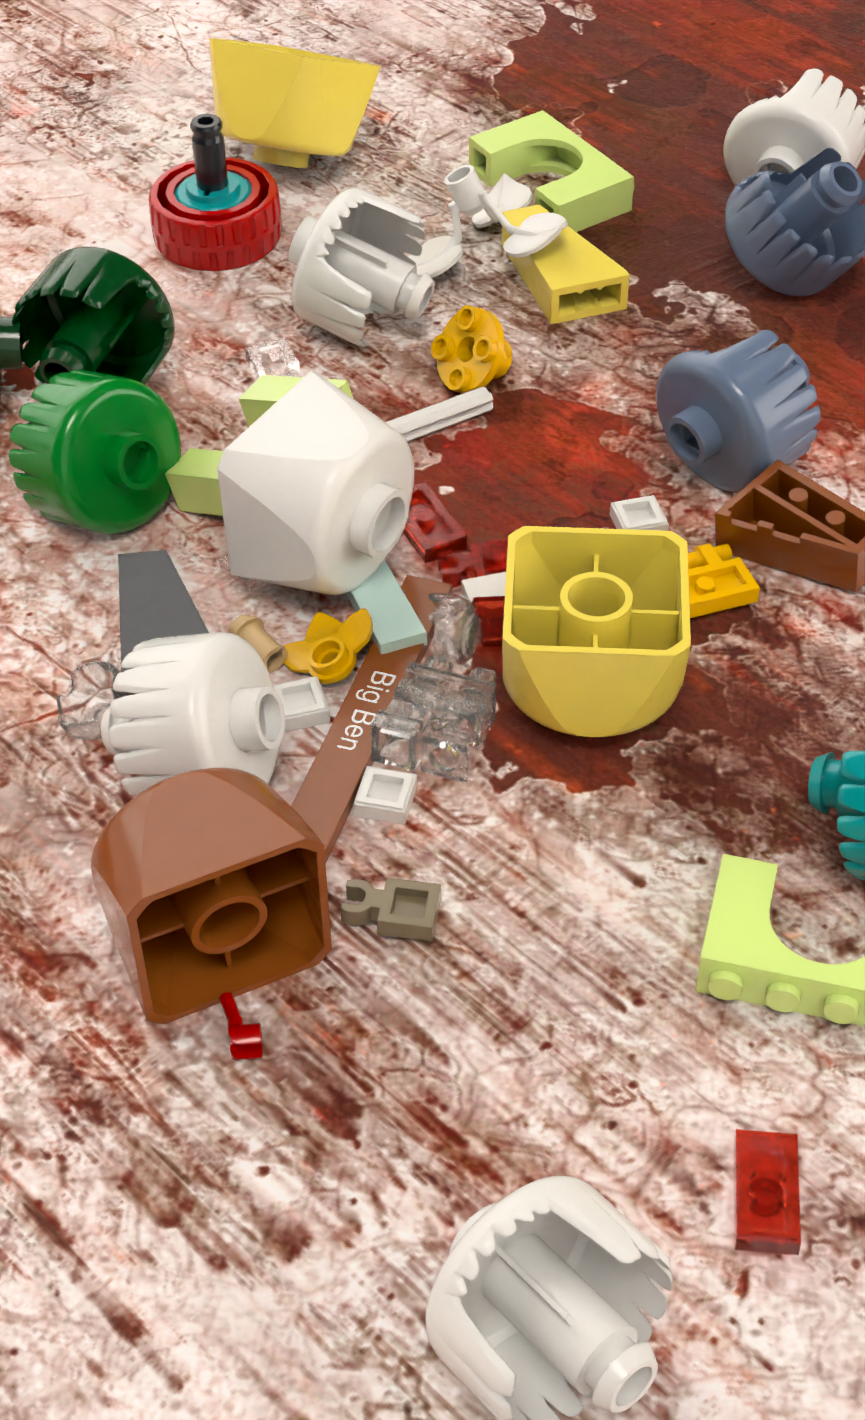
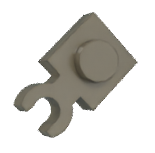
M387 878L385 888L381 890L375 889L369 882L364 880H347V900L361 901V903H341V922L350 926H361L370 921H377L378 935L433 941L442 898L441 884Z

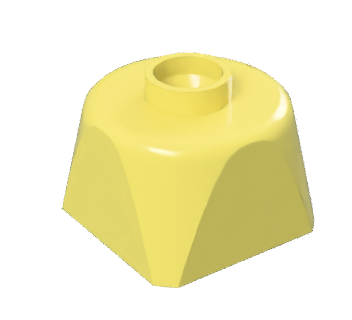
M209 37L215 115L222 120L223 127L221 132L225 137L254 145L253 159L257 161L296 168H308L310 154L342 156L351 150L376 82L380 65L272 44Z
M523 526L508 535L502 643L503 683L516 706L528 717L545 727L565 734L584 737H608L626 734L645 727L662 716L671 707L681 689L691 647L687 541L673 531Z

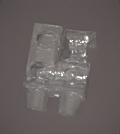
M432 655L422 665L410 662L405 670V678L399 682L385 711L379 710L371 722V761L413 772L416 771L421 762V771L423 773L468 783L469 745L481 748L495 722L497 674L495 671L477 667L471 670L469 676L452 672L453 665L447 659ZM396 740H409V752H395L389 745ZM441 748V753L436 759L432 750Z

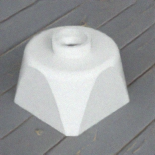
M310 371L225 448L220 459L217 472L230 573L236 577L329 595L345 594L362 585L384 562L405 528L414 487V461L406 439L394 428L323 376Z

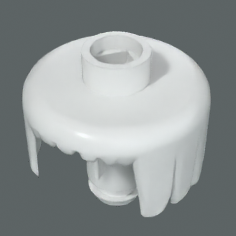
M813 68L805 71L795 86L781 98L775 95L770 99L765 98L745 107L731 122L723 146L725 166L734 185L737 186L746 177L762 171L769 170L770 172L776 171L791 174L826 148L835 149L841 155L840 162H849L857 169L865 154V110L861 105H858L855 109L857 96L854 92L847 88L840 97L843 82L831 75L821 85L824 73L819 69Z
M357 187L347 188L336 195L327 205L319 219L310 215L307 216L298 227L288 254L289 262L297 265L291 293L292 306L296 314L302 319L361 347L370 345L363 340V332L357 329L364 327L365 314L374 313L373 311L397 313L402 309L405 311L406 318H419L432 297L435 282L428 273H424L422 276L418 275L417 265L414 260L402 252L414 256L421 255L422 245L414 237L425 238V231L421 228L425 227L423 220L412 212Z
M226 632L156 638L139 643L132 652L126 655L120 666L133 669L117 674L113 683V690L135 693V695L117 698L111 702L110 707L106 709L102 717L101 736L106 749L115 755L113 759L118 772L142 775L126 778L121 781L124 789L130 795L137 796L152 785L172 776L207 768L243 770L258 776L269 784L276 765L279 745L284 736L285 713L281 698L273 687L271 677L263 660L249 642L238 635Z
M570 1176L542 1178L513 1191L499 1202L482 1208L461 1227L452 1242L449 1256L437 1275L428 1299L425 1320L427 1337L438 1357L498 1420H560L553 1410L569 1417L579 1414L583 1410V1404L571 1391L567 1382L574 1386L581 1394H586L592 1398L595 1407L613 1413H620L633 1406L646 1393L658 1371V1363L652 1347L648 1343L653 1330L637 1306L657 1320L664 1315L668 1301L659 1285L669 1291L672 1289L673 1277L670 1272V1259L591 1185L579 1178Z

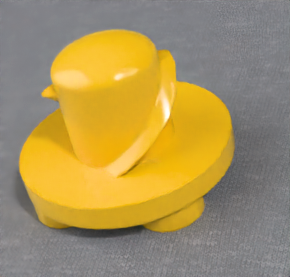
M465 305L460 308L459 312L446 324L442 334L436 336L431 345V354L436 359L437 370L442 382L449 389L459 393H466L479 387H485L492 379L502 377L509 370L512 363V348L504 339L500 321L492 312L479 307Z

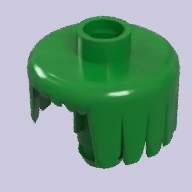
M86 370L59 373L50 378L48 381L50 384H41L36 387L31 397L39 403L23 404L19 411V417L30 423H17L10 432L11 442L23 448L22 450L11 449L9 452V462L12 467L25 472H14L13 479L18 489L27 492L23 493V498L31 508L39 510L40 514L45 518L101 534L128 532L150 520L166 503L172 492L165 473L176 465L181 458V440L177 423L164 399L152 388L139 381Z

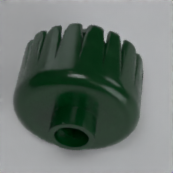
M76 247L68 249L52 259L18 300L12 318L13 325L20 318V347L26 342L21 358L28 368H32L40 360L34 375L43 384H50L48 382L50 378L59 373L86 370L130 378L146 385L169 353L175 335V323L170 303L155 279L126 256L100 247Z

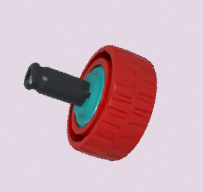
M200 114L192 119L190 129L193 132L191 139L194 160L179 164L164 172L154 182L149 193L150 222L156 247L171 262L182 267L201 271L230 270L260 260L277 245L282 228L281 204L278 185L275 179L267 170L255 163L226 157L224 135L221 132L223 123L214 114Z

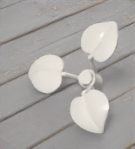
M463 165L451 171L444 180L454 200L448 204L453 219V236L435 237L422 244L421 255L414 256L411 254L409 258L416 263L417 274L420 276L428 273L433 278L451 268L464 253L462 247L458 245L462 241L460 211H464L468 216L473 215L472 222L479 228L500 222L505 230L511 234L504 242L503 248L508 256L516 258L529 256L543 249L568 226V222L559 214L546 212L531 215L522 222L520 227L513 226L502 212L527 207L533 199L530 188L516 182L504 173L488 194L472 165Z

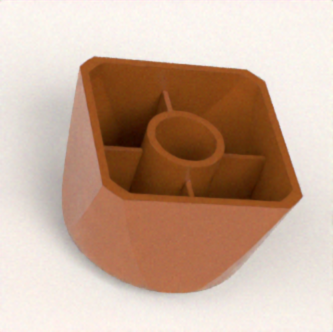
M207 768L181 773L162 780L147 788L123 806L109 821L96 842L91 857L94 885L107 923L147 1021L167 1024L221 1003L219 997L225 992H231L233 997L309 969L318 965L332 949L324 843L302 817L273 788L254 774L232 768Z

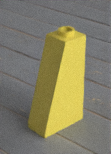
M534 205L503 211L502 214L510 224L520 227L522 222L531 215L550 212L541 205ZM503 226L502 247L504 242L511 236ZM569 226L563 229L551 243L536 253L517 258L508 256L550 324L627 309L629 273L627 270Z

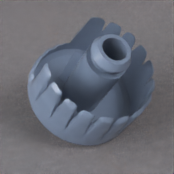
M826 148L791 174L776 171L770 172L768 170L750 175L737 184L727 200L725 228L734 254L742 266L757 281L775 292L796 297L817 294L830 286L865 255V203L859 205L865 198V181L861 180L856 168L851 163L840 162L841 155L833 148Z
M761 330L753 336L715 353H710L708 350H691L677 354L664 365L656 384V406L670 447L678 458L698 477L724 491L740 492L776 460L790 465L809 451L811 443L817 437V428L814 427L821 418L820 408L815 406L805 411L817 400L815 386L812 384L808 385L810 382L808 367L788 344L782 343L767 351L779 340V337L770 330Z

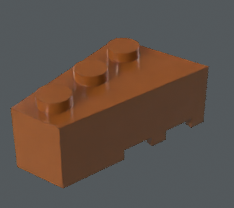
M776 460L715 512L716 546L728 544L733 556L853 592H857L865 584V512L780 460Z

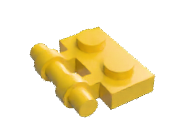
M710 543L695 546L693 552L688 553L690 618L758 602L759 585L741 558L733 559L732 550L728 544L713 547Z

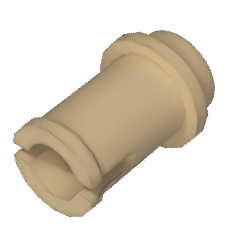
M244 614L237 617L231 623L228 633L238 635L249 642L260 655L269 673L276 671L283 665L287 658V649L264 630V623L260 618Z

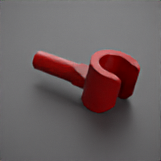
M231 992L221 994L219 1000L228 1021L232 1059L262 1058L261 1023L243 1024V1019Z

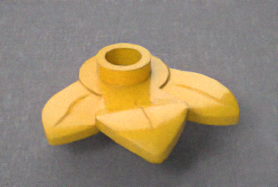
M362 608L342 623L325 613L317 612L310 623L304 641H296L284 645L288 652L284 662L285 666L293 672L310 673L312 677L317 676L322 684H332L344 679L350 674L356 664V654L369 642L372 636L373 622L366 608Z

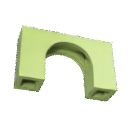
M543 110L469 137V165L474 167L479 179L489 187L495 186L504 173L512 179L534 172H550L566 176L535 188V205H541L550 213L563 216L567 220L568 226L575 232L632 210L634 176Z
M261 375L238 398L248 426L250 427L304 377ZM327 379L353 398L348 380ZM189 448L180 458L179 462L165 473L179 511L223 516L217 468L224 451Z
M723 854L700 957L696 992L713 995L722 1000H739L768 1006L780 1012H797L826 1018L838 1024L865 1026V956L848 963L826 964L806 959L791 951L777 937L770 921V907L778 864Z

